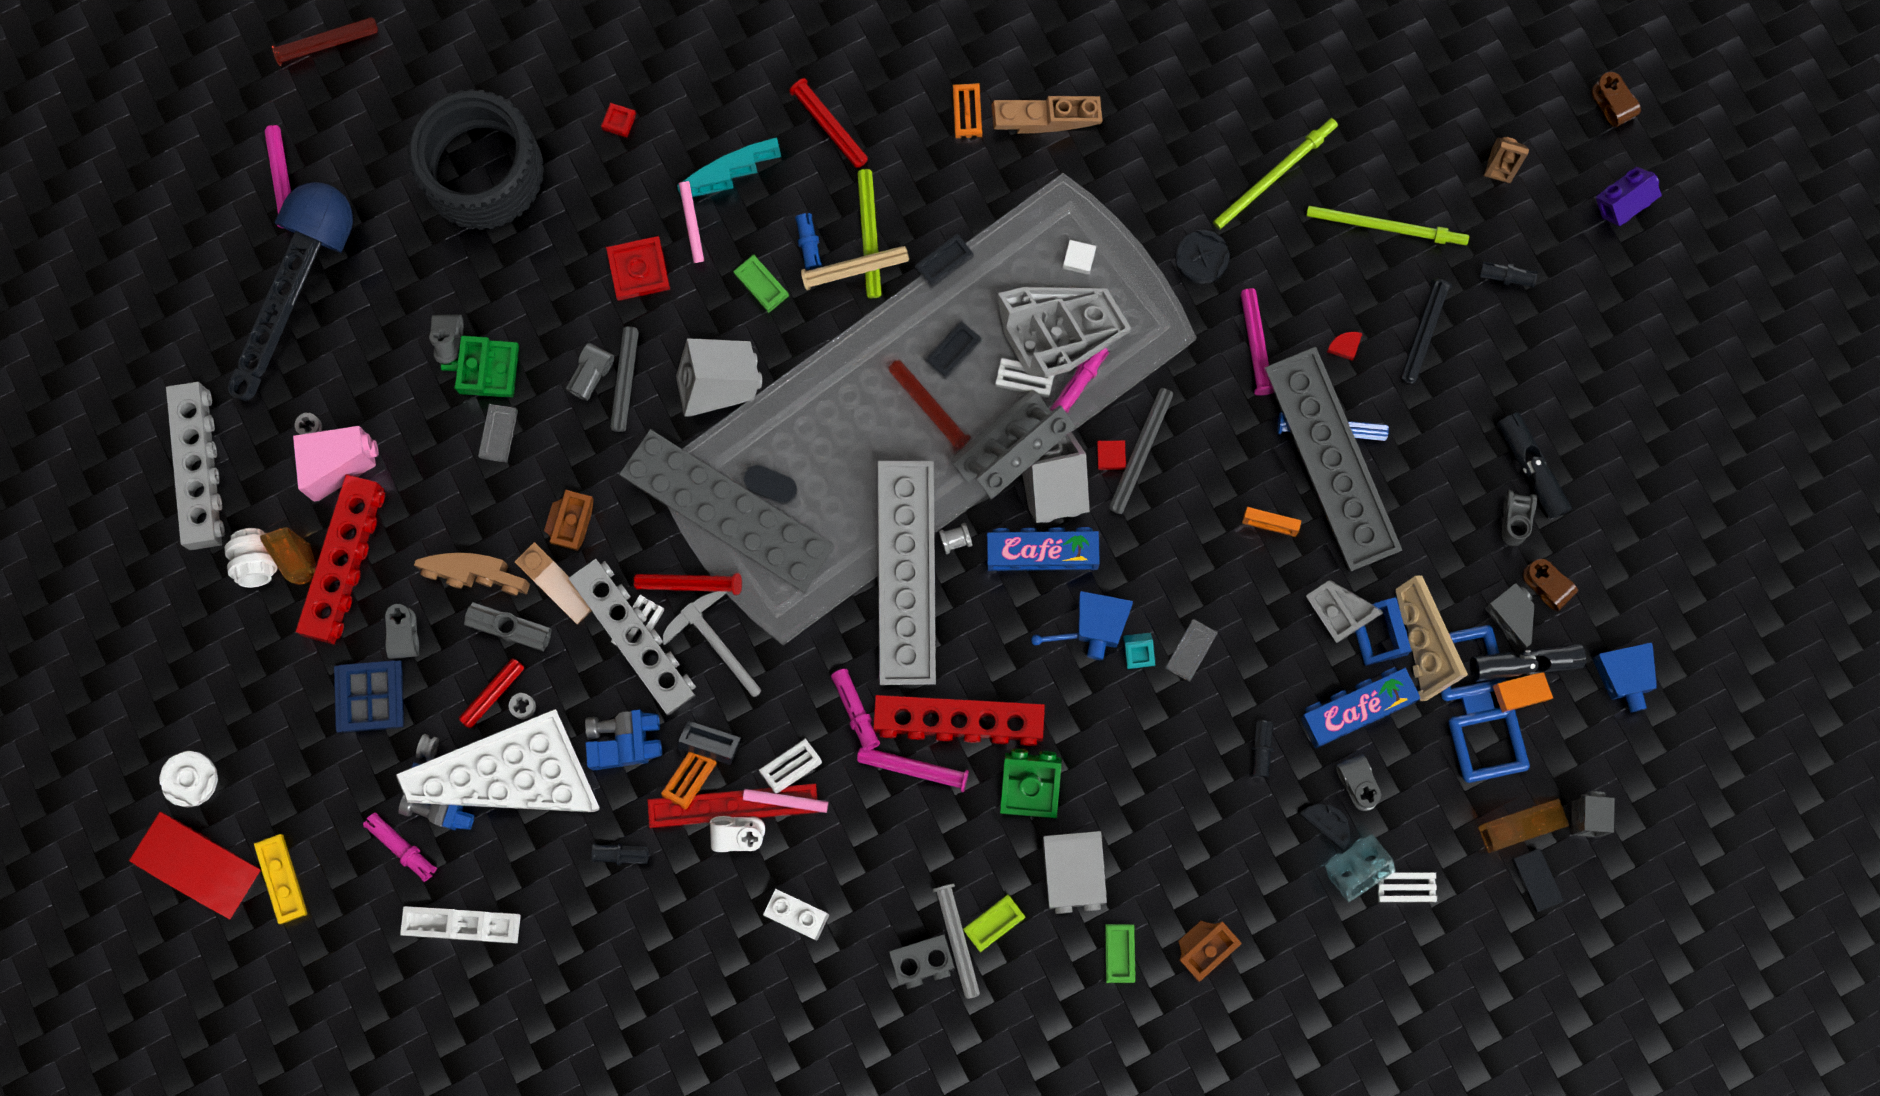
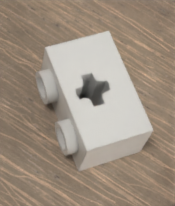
M775 889L763 914L816 941L829 917L828 913Z

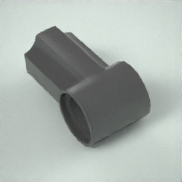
M588 343L580 354L579 366L566 387L567 391L582 400L588 401L601 376L604 377L610 370L614 361V355Z

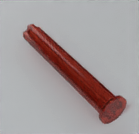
M369 18L279 47L272 45V50L278 65L281 66L284 61L378 32V27L374 18Z
M899 359L895 360L889 366L890 373L954 445L952 449L954 451L961 449L968 443L971 436L969 434L965 435L902 361Z

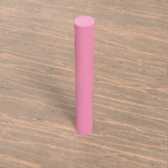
M680 182L679 187L694 263L703 262L704 256L690 182Z
M745 789L743 794V800L824 813H827L829 802L749 789Z

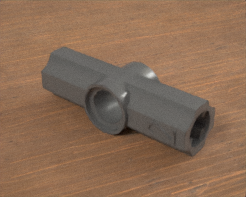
M474 602L468 607L465 615V626L543 652L551 638L552 629ZM507 621H513L514 628L512 631L503 633V624Z

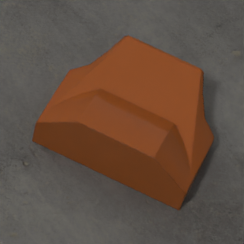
M565 490L564 497L552 503L544 529L551 538V544L576 551L579 550L584 541L592 515L594 501L592 496Z
M1200 921L1178 941L1181 948L1179 961L1200 982L1242 943L1223 922L1212 924Z

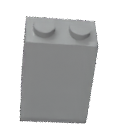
M686 340L676 374L684 416H693L754 400L757 389H760L762 386V374L757 370V354L753 353L751 341Z
M1069 432L1022 473L1028 508L1036 523L1051 522L1057 518L1075 517L1081 513L1090 512L1086 453L1072 432Z
M1101 831L1044 836L1042 843L1049 909H1055V914L1071 913L1072 907L1083 906L1084 911L1101 910V905L1107 903Z

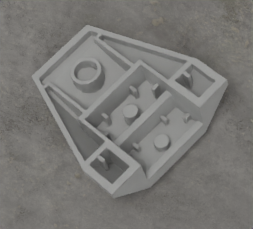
M1021 287L998 293L997 296L1004 335L1027 375L1046 378L1068 372L1131 331L1129 323L1107 288Z

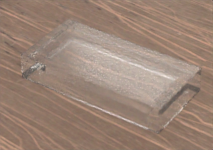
M489 404L479 451L481 459L507 463L518 412L516 408Z
M1193 619L1166 669L1190 682L1218 632Z

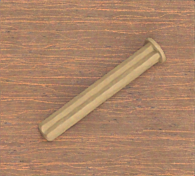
M901 246L809 271L802 269V279L806 290H810L815 285L907 262L909 255L906 247Z

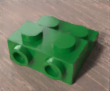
M1012 749L1011 753H1005L1000 813L1057 818L1062 758L1056 757V753L1051 751H1041L1039 756L1028 755V751L1025 749Z

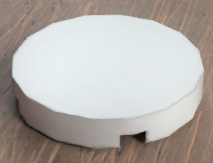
M185 751L168 759L162 767L159 780L166 799L175 805L188 808L199 806L207 801L215 791L218 778L217 769L209 758L201 753Z

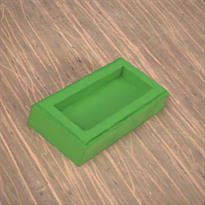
M752 255L733 271L734 275L768 313L789 297L788 292L755 255Z
M1105 925L1106 983H1135L1134 925Z

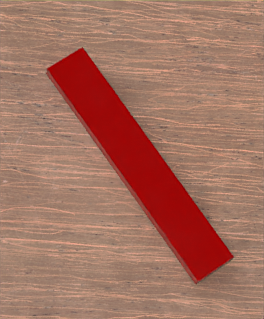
M816 784L788 786L777 794L817 800ZM772 788L753 789L755 791L774 793ZM744 790L696 795L686 810L681 805L673 803L670 799H648L649 828L710 823L711 819L719 816L767 818L819 812L743 800Z

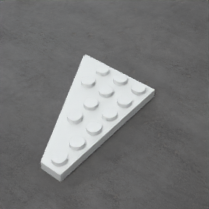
M556 709L396 774L407 803L595 812L599 810V805Z

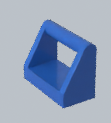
M1396 597L1372 604L1383 611L1394 650L1374 656L1364 625L1356 630L1355 633L1365 666L1407 656L1412 650Z

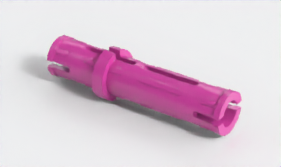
M1104 348L1077 366L1075 374L1050 407V410L1053 411L1060 405L1066 413L1069 412L1085 386L1098 374L1099 366L1109 354L1107 348Z
M841 669L834 672L831 678L851 720V729L856 731L863 751L879 746L880 741L871 725L872 718L869 714H866L848 670Z
M373 813L367 818L370 822L365 821L363 827L367 828L400 858V863L404 867L408 866L424 882L432 877L430 872L435 873L437 868L419 853V848L416 846L412 847L382 820L377 813Z

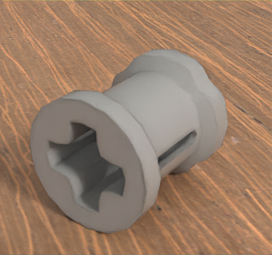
M962 523L961 527L949 531L939 530L946 554H949L953 549L965 545L968 547L972 546L970 534L965 523Z

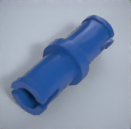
M806 213L797 215L795 220L800 237L798 239V246L802 248L805 269L810 270V267L811 270L820 268L822 263L817 246L819 244V237L815 236L812 214L808 213L807 217Z

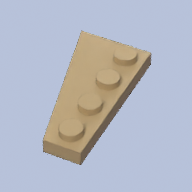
M1414 576L1398 587L1396 594L1403 623L1407 625L1409 633L1408 640L1415 660L1413 671L1415 678H1419L1421 691H1418L1421 698L1420 701H1427L1468 674L1423 576Z

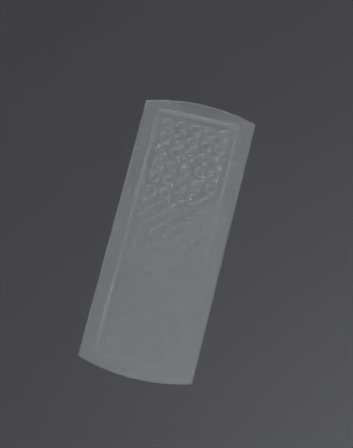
M1064 173L968 241L966 245L974 253V257L932 289L920 276L755 396L754 400L743 404L682 449L747 491L749 490L744 483V475L754 465H762L792 478L797 486V496L789 504H778L759 495H754L835 546L806 592L803 593L669 508L683 537L711 576H733L734 573L741 575V593L734 595L732 592H727L726 595L753 622L782 645L793 639L878 576V461H934V533L987 495L975 478L969 483L964 481L949 460L1027 394L995 386L1001 358L1020 362L1004 335L997 298L998 293L1021 287L1107 288L1129 323L1131 331L1106 347L1109 354L1099 366L1098 374L1085 386L1067 413L1076 426L1072 431L1196 340L1195 333L1181 303L1164 274L1142 244L1098 199ZM1070 240L1096 246L1090 275L1063 269ZM962 321L978 334L982 341L945 380L929 367L925 360ZM1005 367V370L1027 374L1025 371ZM1077 367L1068 372L1054 375L1049 398L1040 396L1049 410L1075 374ZM1003 376L1005 381L1046 388V385Z

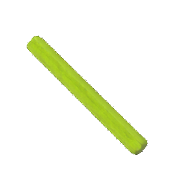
M870 169L858 171L864 256L878 253L873 177ZM880 269L865 272L867 297H881Z

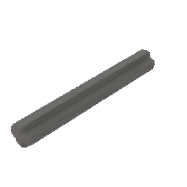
M635 327L623 328L610 426L616 432H625L638 340V330Z

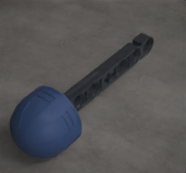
M307 183L295 188L286 197L276 218L275 224L293 232L294 235L239 358L238 369L235 368L229 381L228 391L234 398L247 401L255 395L262 380L259 377L266 371L320 246L342 252L353 224L351 206L339 190L328 184ZM300 257V267L297 270H293V261ZM286 282H290L289 292L282 295V286ZM274 310L278 311L276 316L272 315ZM267 323L272 324V325H273L272 328L266 326ZM268 331L269 338L265 344L261 345L260 336ZM257 356L258 363L254 369L250 370L249 361L252 357ZM242 381H246L247 388L245 392L239 394V384Z

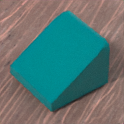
M1151 633L1123 636L1127 669L1155 666L1154 645Z

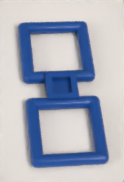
M1490 625L1449 633L1453 643L1483 637L1487 653H1499L1494 631ZM1506 678L1453 689L1450 686L1441 692L1442 699L1445 701L1461 699L1465 715L1450 718L1449 727L1462 776L1467 783L1524 772L1530 767L1515 710L1502 713L1500 707L1494 708L1490 692H1494L1493 686L1506 682ZM1505 718L1517 761L1473 770L1462 727Z

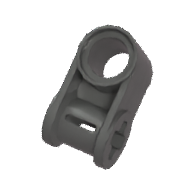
M432 315L429 339L431 344L434 345V358L439 363H451L459 355L461 336H463L462 315Z
M1513 490L1507 491L1503 506L1504 517L1501 531L1502 539L1506 544L1518 546L1531 534L1537 505L1536 494L1525 496L1514 494ZM1511 526L1519 527L1522 531V536L1512 533Z
M402 604L390 606L385 614L386 652L388 658L418 656L419 639L417 635L416 614L413 610ZM401 613L405 614L406 618L401 619V623L396 621V618L401 617Z
M1360 754L1336 765L1338 776L1347 789L1354 806L1360 811H1370L1381 800V791L1366 757ZM1365 792L1366 794L1371 793L1372 798L1368 801L1367 799L1362 800L1360 796Z

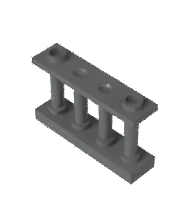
M1032 389L949 461L964 481L969 483L975 478L988 497L993 499L1076 426L1062 406L1059 405L1051 412L1038 392Z

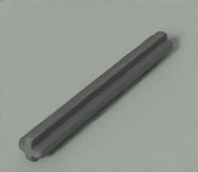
M1161 388L1157 394L1110 503L1109 509L1115 513L1122 514L1172 400L1173 392Z

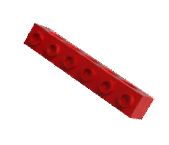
M350 475L345 476L296 629V633L303 637L335 645L336 639H339L343 633L344 623H342L345 612L349 611L352 604V597L350 595L353 586H356L360 579L359 566L361 560H364L368 553L369 545L367 541L369 535L376 528L377 519L375 516L377 509L382 507L385 499L384 488L377 482ZM362 502L365 503L364 510L361 513L355 514V506ZM356 528L357 533L355 537L346 540L347 532L350 529ZM348 554L347 563L343 566H338V559L342 555ZM339 580V589L335 592H330L329 587L331 583ZM326 607H331L330 616L322 619V610Z
M876 695L874 731L880 733V737L896 738L897 734H908V739L923 740L925 735L936 736L938 741H952L953 737H964V742L980 743L981 738L992 739L994 744H1009V740H1020V745L1036 746L1037 741H1043L1045 704ZM902 711L908 712L911 715V720L906 725H900L895 721L896 715ZM934 713L938 715L939 722L937 725L929 727L923 722L925 715ZM955 715L965 716L967 724L962 728L954 727L951 724V720ZM984 716H990L995 720V726L992 729L985 730L979 725L980 719ZM1011 718H1019L1023 722V728L1019 731H1012L1008 728L1007 723Z

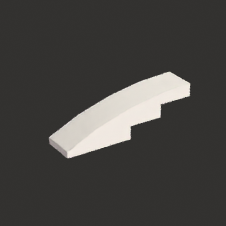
M403 907L400 935L518 943L520 915Z

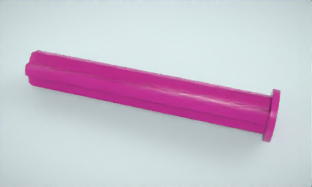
M269 125L265 129V137L279 214L286 197L291 193L281 129L278 125Z
M1254 288L1244 289L1241 293L1257 385V389L1254 392L1255 395H1268L1274 392L1264 371V368L1269 366L1257 294Z
M861 747L857 755L859 763L961 788V792L965 790L969 770L961 772L874 749L863 751Z

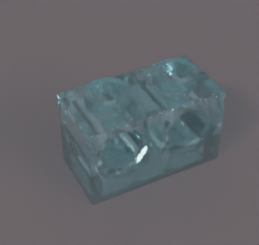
M1373 834L1367 838L1357 840L1352 848L1343 854L1333 856L1329 863L1325 865L1329 879L1348 903L1395 872L1392 857ZM1368 856H1376L1372 861L1364 860ZM1346 871L1353 872V874L1348 877L1341 876Z

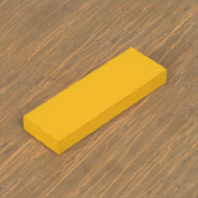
M279 834L254 843L278 924L308 915L284 836Z

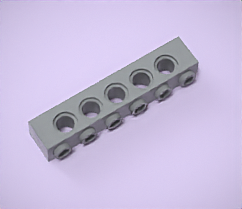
M199 382L166 387L181 545L188 550L221 546L222 537L225 535V528L219 517V510H222V500L220 495L217 494L216 484H219L220 477L218 469L214 465V458L217 457V448L214 441H212L211 434L215 429L212 416L209 414L212 396L210 391ZM196 408V414L192 418H187L188 412ZM199 434L198 441L190 445L192 436ZM201 460L200 468L192 471L193 464ZM204 486L202 495L195 497V491L199 487ZM206 512L205 521L198 524L197 519L199 515Z
M595 559L569 577V580L662 709L669 715L695 696L692 690L696 686L687 674L682 677L677 671L676 667L680 664L671 652L665 654L659 645L663 643L662 639L654 629L650 632L643 624L647 618L637 606L633 609L627 602L631 596L622 584L618 586L614 584L611 577L615 574L604 561L600 564ZM600 583H606L609 586V593L604 598L596 597L594 592L595 587ZM615 606H623L626 610L625 617L619 621L613 620L611 610ZM632 628H638L642 631V638L637 643H630L627 639V633ZM650 650L656 651L659 656L658 662L653 666H647L643 661L644 654ZM665 673H671L675 677L674 685L668 689L662 688L659 683L660 677Z

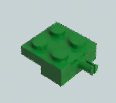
M461 336L458 360L446 364L442 363L441 370L457 371L455 389L459 394L513 398L519 344L517 342L490 341L487 337Z

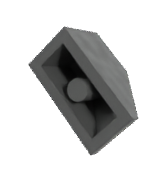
M1515 583L1485 609L1518 649L1523 651L1532 643L1534 604L1531 601L1532 596L1524 587H1519Z

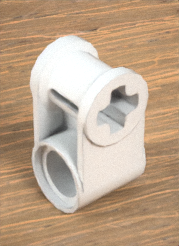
M715 817L710 820L711 849L716 852L754 851L762 844L766 829L765 824L757 817Z

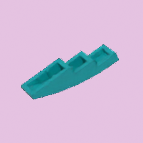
M777 137L724 155L699 169L683 182H690L692 197L734 188L732 178L758 173L756 162L781 157Z

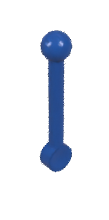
M1079 632L1044 637L1034 635L1031 638V642L1033 645H1040L1041 642L1078 638Z

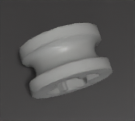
M303 413L297 417L295 429L300 435L322 432V423L314 414ZM308 420L315 424L314 428L311 427L312 430L310 432L303 428V425H307L305 422Z
M518 693L510 699L509 710L518 719H528L535 713L536 703L529 695ZM521 699L525 703L529 701L525 713H522L520 710L516 711V707L519 706L518 701Z
M422 735L417 746L416 757L419 759L426 757L427 761L433 760L438 750L439 738L433 737L430 739L429 735Z

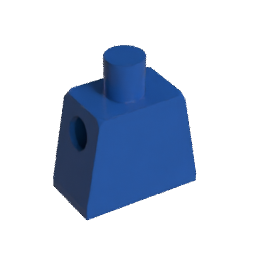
M1080 592L1078 640L1089 642L1088 658L1103 660L1106 646L1117 647L1133 601Z
M1652 643L1601 653L1593 658L1597 671L1612 700L1626 697L1630 713L1647 709L1643 693L1650 692L1656 689L1657 686Z

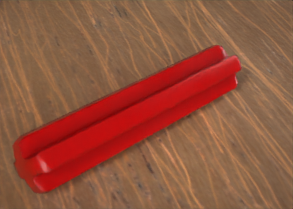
M511 659L459 717L460 722L466 727L472 728L524 670L523 665L516 659Z

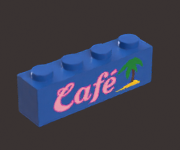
M1089 527L1077 528L1076 532H1065L1064 528H1049L1048 532H1037L1036 528H1023L1021 532H1010L1007 528L993 529V533H987L988 571L1098 570L1099 531H1093Z
M1396 667L1381 673L1382 679L1372 683L1371 679L1365 680L1357 684V690L1350 694H1347L1344 690L1331 696L1332 702L1322 706L1318 702L1305 708L1306 714L1300 719L1315 749L1421 699L1406 668L1397 671Z

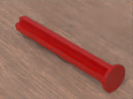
M805 78L797 81L790 88L789 93L796 95L851 163L857 168L862 167L868 161V157L807 85L808 81Z
M734 573L733 576L636 574L634 576V587L636 589L726 591L739 595L742 590V578L739 573Z

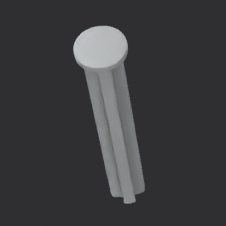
M950 884L935 888L932 891L937 892L965 998L970 999L979 996L980 992L952 892V887H955V885Z

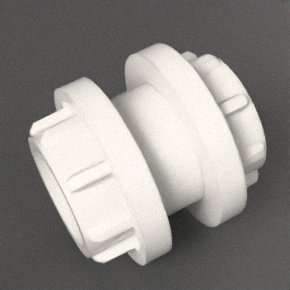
M256 528L242 529L232 534L231 540L225 545V556L231 560L227 565L228 575L243 587H258L270 582L271 576L278 569L277 559L272 556L275 551L274 540L268 537L267 533Z

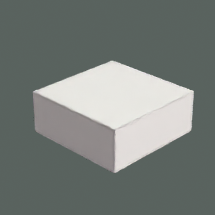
M1070 240L1063 269L1090 275L1096 246Z

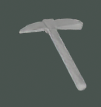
M713 592L688 604L667 626L663 634L664 645L668 644L689 623H694L753 697L759 695L761 692L759 686L702 617V612L727 592Z

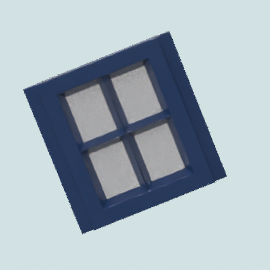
M402 661L334 666L337 733L404 727Z

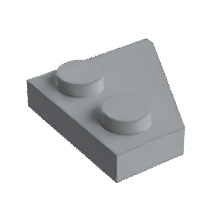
M1331 580L1306 595L1336 643L1383 614L1381 609Z

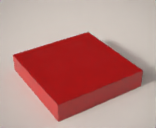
M659 236L606 247L618 301L670 290Z

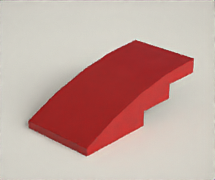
M161 811L129 860L171 887L228 919H231L261 870L238 857L235 853L211 841L210 838Z

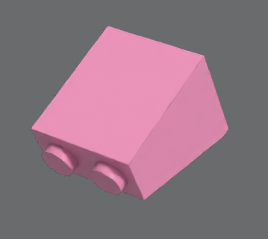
M360 426L293 436L298 489L314 502L320 501L341 488L346 475L358 477L376 466L375 457L379 455L377 442L373 441L370 435Z

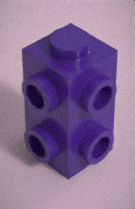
M1636 167L1627 172L1617 182L1608 186L1595 197L1602 218L1621 226L1641 210L1650 206L1652 202L1662 196L1657 176L1651 171L1648 172Z

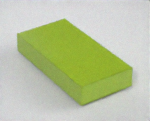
M1007 895L963 930L979 952H982L1022 921L1025 916L1011 897Z

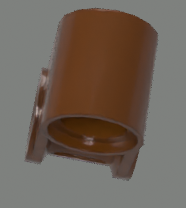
M1607 72L1593 86V99L1597 102L1607 121L1613 127H1618L1640 114L1641 107L1638 100L1631 94L1619 74Z
M1545 559L1535 560L1523 570L1522 576L1525 583L1541 597L1547 606L1559 612L1578 592L1575 584L1561 574L1551 562ZM1537 569L1542 571L1540 578L1535 576Z

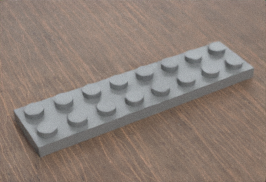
M878 461L879 685L936 684L934 461Z

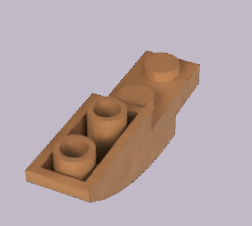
M1048 96L1046 100H994L992 103L994 129H1017V134L1064 131L1102 123L1100 96Z
M446 553L418 559L414 564L421 571V576L436 580L437 576L447 579L446 584L462 589L463 585L472 587L475 578V582L487 587H491L492 584L502 586L501 590L514 596H517L518 592L527 595L530 583L526 579L506 573L509 565L504 560L485 555Z

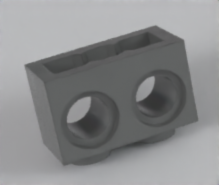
M1590 791L1588 794L1581 795V798L1572 801L1571 835L1600 838L1614 833L1615 798L1606 797L1605 792Z
M945 935L889 951L900 986L906 985L907 989L923 985L922 979L933 976L934 981L951 976L949 970L955 969ZM933 951H941L945 955V961L940 967H933L929 963L928 958ZM907 959L915 960L918 966L916 973L911 976L903 974L901 970L902 963Z

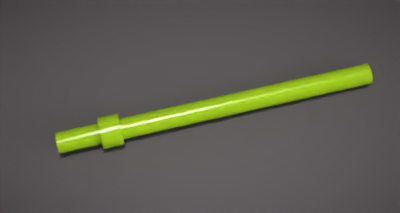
M1330 118L1317 131H1311L1300 146L1216 218L1213 224L1219 230L1312 148H1318L1324 142V138L1338 126L1337 122Z
M1308 206L1306 215L1308 217L1433 239L1435 243L1440 244L1450 242L1467 246L1469 235L1450 232L1448 228L1437 226L1434 229L1314 206Z

